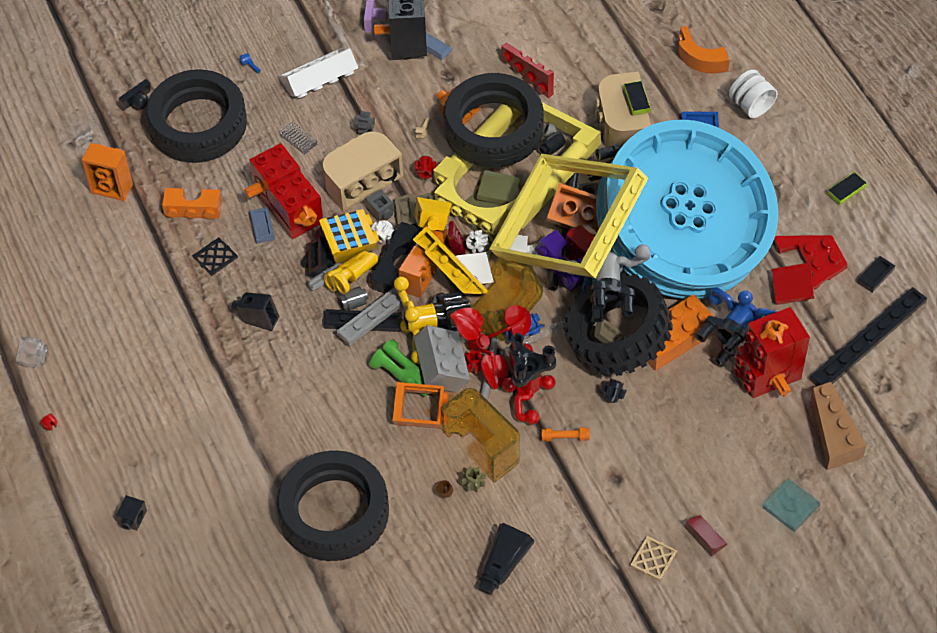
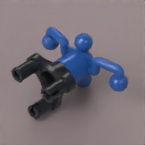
M715 287L711 289V293L708 296L709 302L712 305H719L724 300L731 312L725 319L707 316L702 327L695 333V337L698 341L705 342L712 332L715 333L722 346L721 351L713 358V362L715 365L723 367L727 360L737 353L738 346L746 341L748 323L778 311L766 308L757 309L751 303L753 295L748 290H743L738 294V303L728 293Z

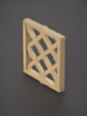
M647 536L630 567L644 573V575L661 581L677 554V550ZM650 542H653L658 546L651 548ZM647 544L649 549L643 550L645 545ZM662 548L671 551V553L664 554ZM660 549L661 555L654 556L653 551ZM650 552L652 558L645 559L643 553ZM641 555L642 560L637 561L638 557ZM671 556L667 563L666 557ZM663 558L665 564L657 565L656 560ZM653 561L655 566L648 568L646 562ZM643 563L645 569L638 567L637 564ZM665 567L662 573H660L659 568ZM656 569L658 575H654L649 571Z

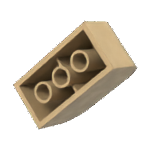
M639 72L609 75L599 84L595 116L596 120L600 122L598 123V131L603 135L606 147L615 143L622 147L634 134L651 125L648 113L632 115L623 88L625 83L641 81Z
M366 132L351 139L348 143L330 152L323 161L327 193L342 211L347 210L376 191L391 184L392 181H383L382 179L392 177L394 169L397 171L394 181L404 176L402 153L384 134L379 132Z

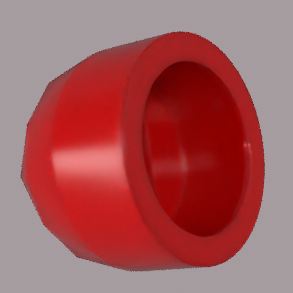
M52 413L46 415L40 421V425L47 431H52V426L56 428L58 424L56 417Z

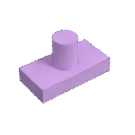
M375 0L366 1L364 16L365 32H372L374 18L386 19L387 16L386 8H375Z

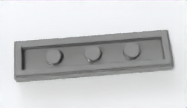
M395 287L338 329L337 335L351 346L402 307L403 303Z

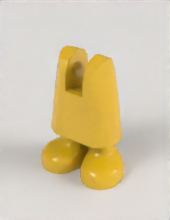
M361 251L348 261L338 265L336 269L327 272L324 275L326 286L332 292L338 290L342 294L348 293L350 290L348 281L355 282L378 262V256L372 252Z

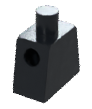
M246 292L240 301L234 300L231 305V310L239 312L245 324L268 331L274 329L280 317L269 294Z

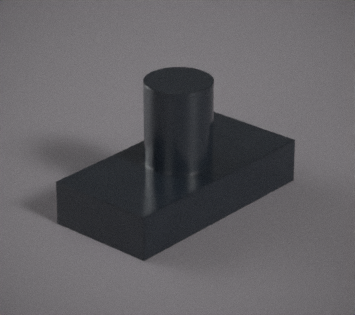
M321 235L308 243L309 275L315 277L334 264V258L326 254V238Z

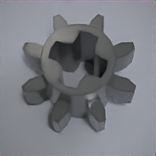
M362 111L360 115H356L354 128L359 129L358 133H366L369 130L373 131L375 117H370L371 112Z

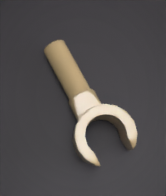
M428 117L425 119L422 127H416V138L426 137V128L430 121Z

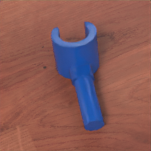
M246 53L240 56L242 66L249 64L257 73H260L261 70L252 62L250 54Z

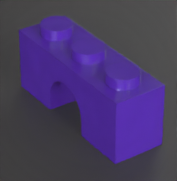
M557 230L540 239L535 248L538 255L568 261L562 256L568 242ZM581 257L576 260L580 264L582 262ZM551 269L570 291L583 283L585 276L570 275L567 272Z

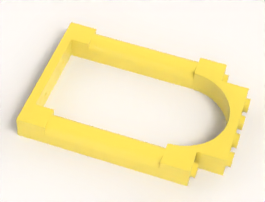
M542 102L544 122L554 124L558 129L574 136L573 143L561 157L587 160L601 145V132ZM500 104L494 113L474 133L484 137H500L521 113L511 106ZM456 153L451 157L446 156L433 170L435 182L439 185L434 192L435 200L452 203L451 213L453 215L461 216L469 224H474L481 228L482 231L495 235L502 227L516 199L508 204L493 208L477 207L465 202L456 193V186L460 178L473 164L460 158ZM553 169L521 229L555 195L558 184H565L575 172Z

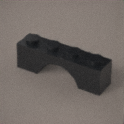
M401 221L399 227L394 229L391 242L387 243L385 254L380 256L376 271L373 270L371 273L372 290L386 294L394 288V280L399 277V270L395 268L394 263L400 256L411 252L416 245L413 239L422 231V228Z

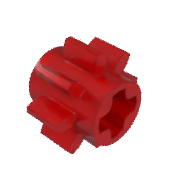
M429 156L420 157L419 161H415V174H418L423 179L430 178L434 174L433 170L437 167L436 161H433Z
M472 349L468 354H464L468 373L478 374L481 371L482 351L478 352Z

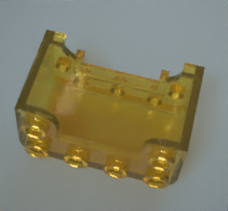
M466 388L441 406L442 432L448 438L452 436L451 434H459L462 439L471 433L484 446L485 453L491 458L488 460L491 466L488 478L493 483L497 482L519 464V431L476 389Z

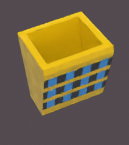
M363 209L319 220L335 263L349 260L361 251L369 252L378 248L377 242L380 241L376 230H371L372 220L369 214L365 215Z

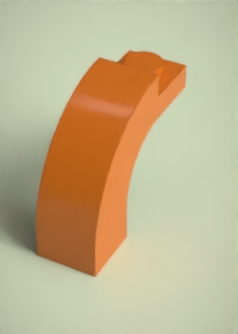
M688 26L680 27L678 55L686 65L704 73H722L729 70L730 59L725 47L715 49L702 48L693 41Z

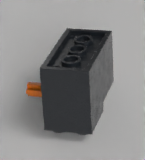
M389 0L390 24L374 25L375 35L390 34L392 58L427 56L424 0Z

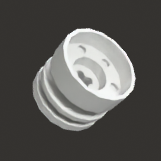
M754 69L738 77L729 90L730 98L738 106H741L742 110L750 118H757L767 112L775 103L778 95L777 90L769 82H766L765 78Z

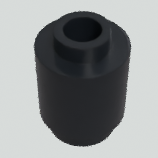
M559 131L552 132L540 141L538 147L540 153L553 155L566 143L565 137Z

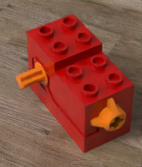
M282 143L249 159L253 185L244 189L247 198L258 195L292 240L321 225L319 221L323 219L321 197L302 174L300 166Z
M791 307L748 323L746 341L737 350L734 372L738 378H741L745 391L750 393L752 398L776 389L780 396H787V393L791 392L788 384L802 379L810 336Z

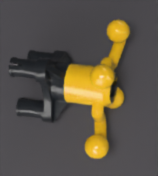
M400 276L394 280V287L406 308L400 328L405 333L413 332L411 359L415 364H420L414 337L426 325L458 332L456 325H451L450 314L459 309L470 308V303L468 304V298L462 299L460 291L447 294L442 292L436 293L431 304L414 307V303L409 300L405 291L409 286V282L405 277Z

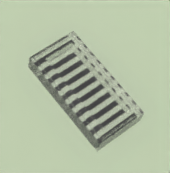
M293 121L279 131L282 138L304 155L318 145L316 139Z

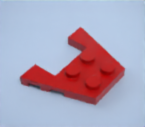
M833 235L774 237L773 243L779 254L798 249L804 262H810L814 290L819 288L820 284L826 280L832 279L847 269L848 264Z

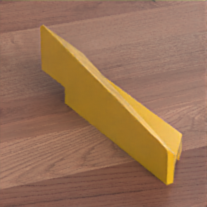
M427 226L413 239L426 250L424 253L464 294L490 293Z

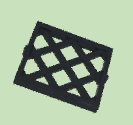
M218 237L192 255V257L201 265V268H204L213 276L237 259L238 255ZM218 243H221L224 248H218ZM208 250H215L214 255H208ZM217 250L224 251L223 255H217ZM226 251H229L232 256L226 255ZM198 257L204 258V262H201ZM207 258H214L213 263L207 262ZM216 258H223L222 263H216ZM206 265H211L212 270H209Z

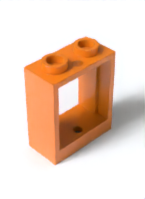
M397 382L393 412L394 425L441 429L442 423L446 422V411H443V407L448 402V392H445L444 386ZM406 392L439 395L436 421L403 418Z

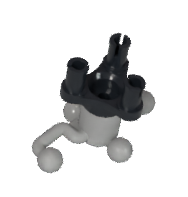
M638 245L635 248L636 257L630 260L623 256L618 257L615 253H608L595 281L591 283L593 294L589 297V303L592 308V322L604 321L603 309L606 307L605 303L617 299H622V315H634L633 299H635V290L620 282V273L624 266L633 267L650 259V249L647 245Z

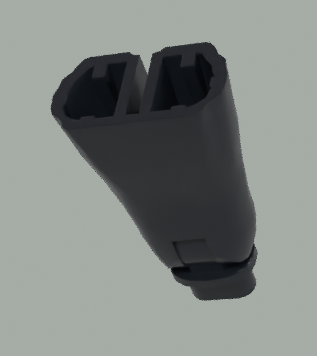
M500 523L479 578L480 583L477 588L488 595H492L493 591L498 589L499 585H502L508 579L518 563L527 554L535 542L534 539L523 531L508 524Z

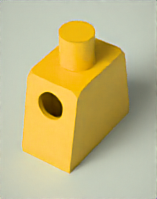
M417 197L414 217L418 226L422 228L427 226L430 230L445 231L452 203Z

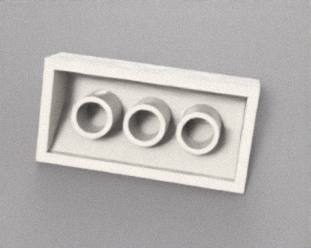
M339 48L278 76L290 96L301 98L307 95V91L311 89L316 91L323 88L322 84L328 82L331 84L338 81V77L342 75L344 77L352 75L354 73L353 70L357 69L358 66L350 48Z

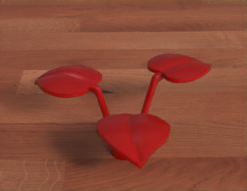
M520 305L508 307L504 313V321L508 327L490 335L481 334L482 329L480 327L483 325L484 320L481 313L476 309L463 308L450 314V317L454 321L459 334L468 340L470 350L473 349V351H482V353L488 354L481 359V370L489 386L493 390L497 389L507 377L509 367L503 356H494L493 352L485 349L490 344V338L508 330H511L514 336L515 333H520L523 336L526 335L531 327L530 312Z

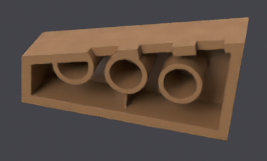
M832 382L814 387L811 404L818 426V434L821 439L827 470L863 458L866 444Z

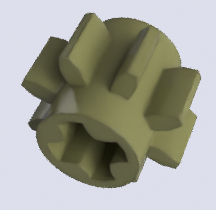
M469 466L466 472H462L463 479H461V483L467 486V491L476 490L478 492L481 486L485 487L484 479H486V473H481L480 467L472 468Z

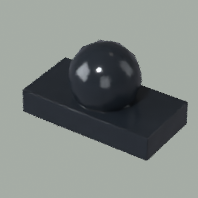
M145 79L119 97V108L124 111L133 105L136 109H145L149 99L147 94L151 92V83Z

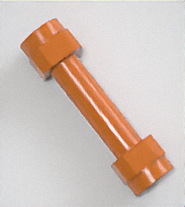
M579 427V430L552 431V428L541 430L542 441L546 442L552 441L554 438H579V441L590 440L589 428Z

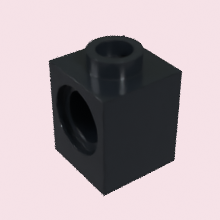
M126 495L116 514L118 524L126 530L133 529L137 531L147 512L145 501Z

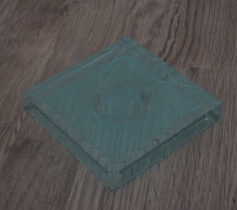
M788 479L763 504V509L795 532L820 506V502Z

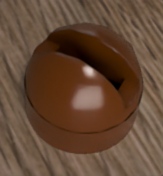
M443 480L437 484L436 491L442 498H447L453 494V487L449 481Z

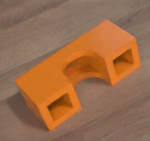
M165 188L162 204L164 215L171 218H220L222 196L220 190L202 189L201 196L198 199L189 201L186 200L184 188Z

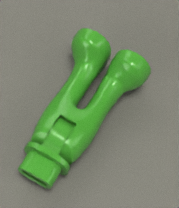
M394 339L387 341L383 345L382 350L378 349L369 362V366L373 369L386 368L402 383L425 384L422 370L405 357L398 349V343ZM389 357L397 361L404 369L397 366ZM420 393V394L423 395L424 397H426V396L428 395V394H425V393Z

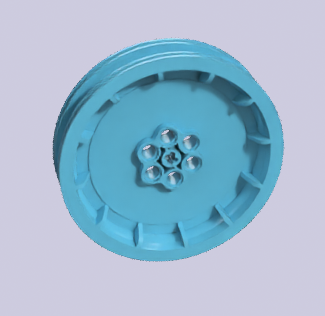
M693 120L659 122L640 130L628 139L610 163L639 168L648 177L610 252L615 253L618 257L623 256L630 260L636 257L635 248L638 245H647L650 249V259L633 267L624 266L623 270L630 276L634 273L638 274L640 279L643 276L648 278L650 283L654 282L661 294L686 299L694 294L698 299L708 298L711 289L715 287L726 292L739 284L760 263L770 249L778 224V203L773 183L757 156L743 142L730 133L716 126ZM602 177L596 197V215L599 228L625 180Z

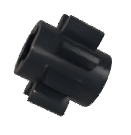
M610 379L609 383H603L601 392L605 393L604 398L606 400L617 403L619 399H624L627 390L623 389L624 383Z

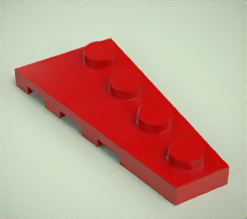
M507 42L501 46V58L505 63L511 65L516 73H520L529 84L535 86L540 94H544L547 98L554 95V72L552 70L546 71L541 63H533L531 57L528 55L524 57L520 50Z

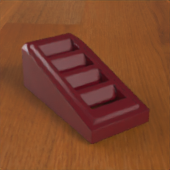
M450 221L448 228L449 249L455 256L466 255L465 240L454 221Z

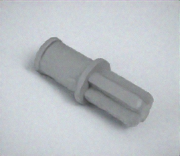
M335 263L330 268L308 281L310 289L315 290L324 285V275L336 269L340 264Z

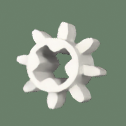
M388 221L375 222L371 227L372 231L376 230L380 240L378 243L390 242L393 238L394 229Z
M482 230L469 232L470 236L465 239L467 249H472V253L485 252V247L489 245L488 235L482 234Z

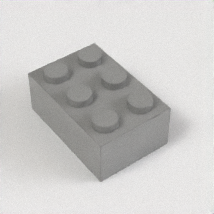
M426 325L414 337L424 383L426 385L444 386L446 391L457 393L470 381L459 332Z

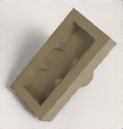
M605 319L602 322H596L595 337L593 339L596 343H613L628 337Z

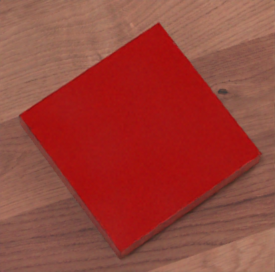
M810 262L772 269L775 302L777 305L815 299Z

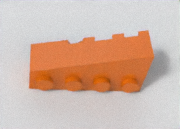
M445 229V231L432 230L448 247V229ZM416 243L399 268V277H405L409 282V286L405 290L407 294L422 298L438 266L424 253L426 250Z

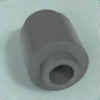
M360 286L339 296L344 310H352L367 304L366 300L369 299L366 290Z

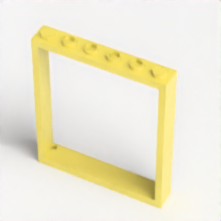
M541 154L494 239L490 250L500 259L596 278L648 177L636 167ZM553 169L625 180L581 264L510 250Z

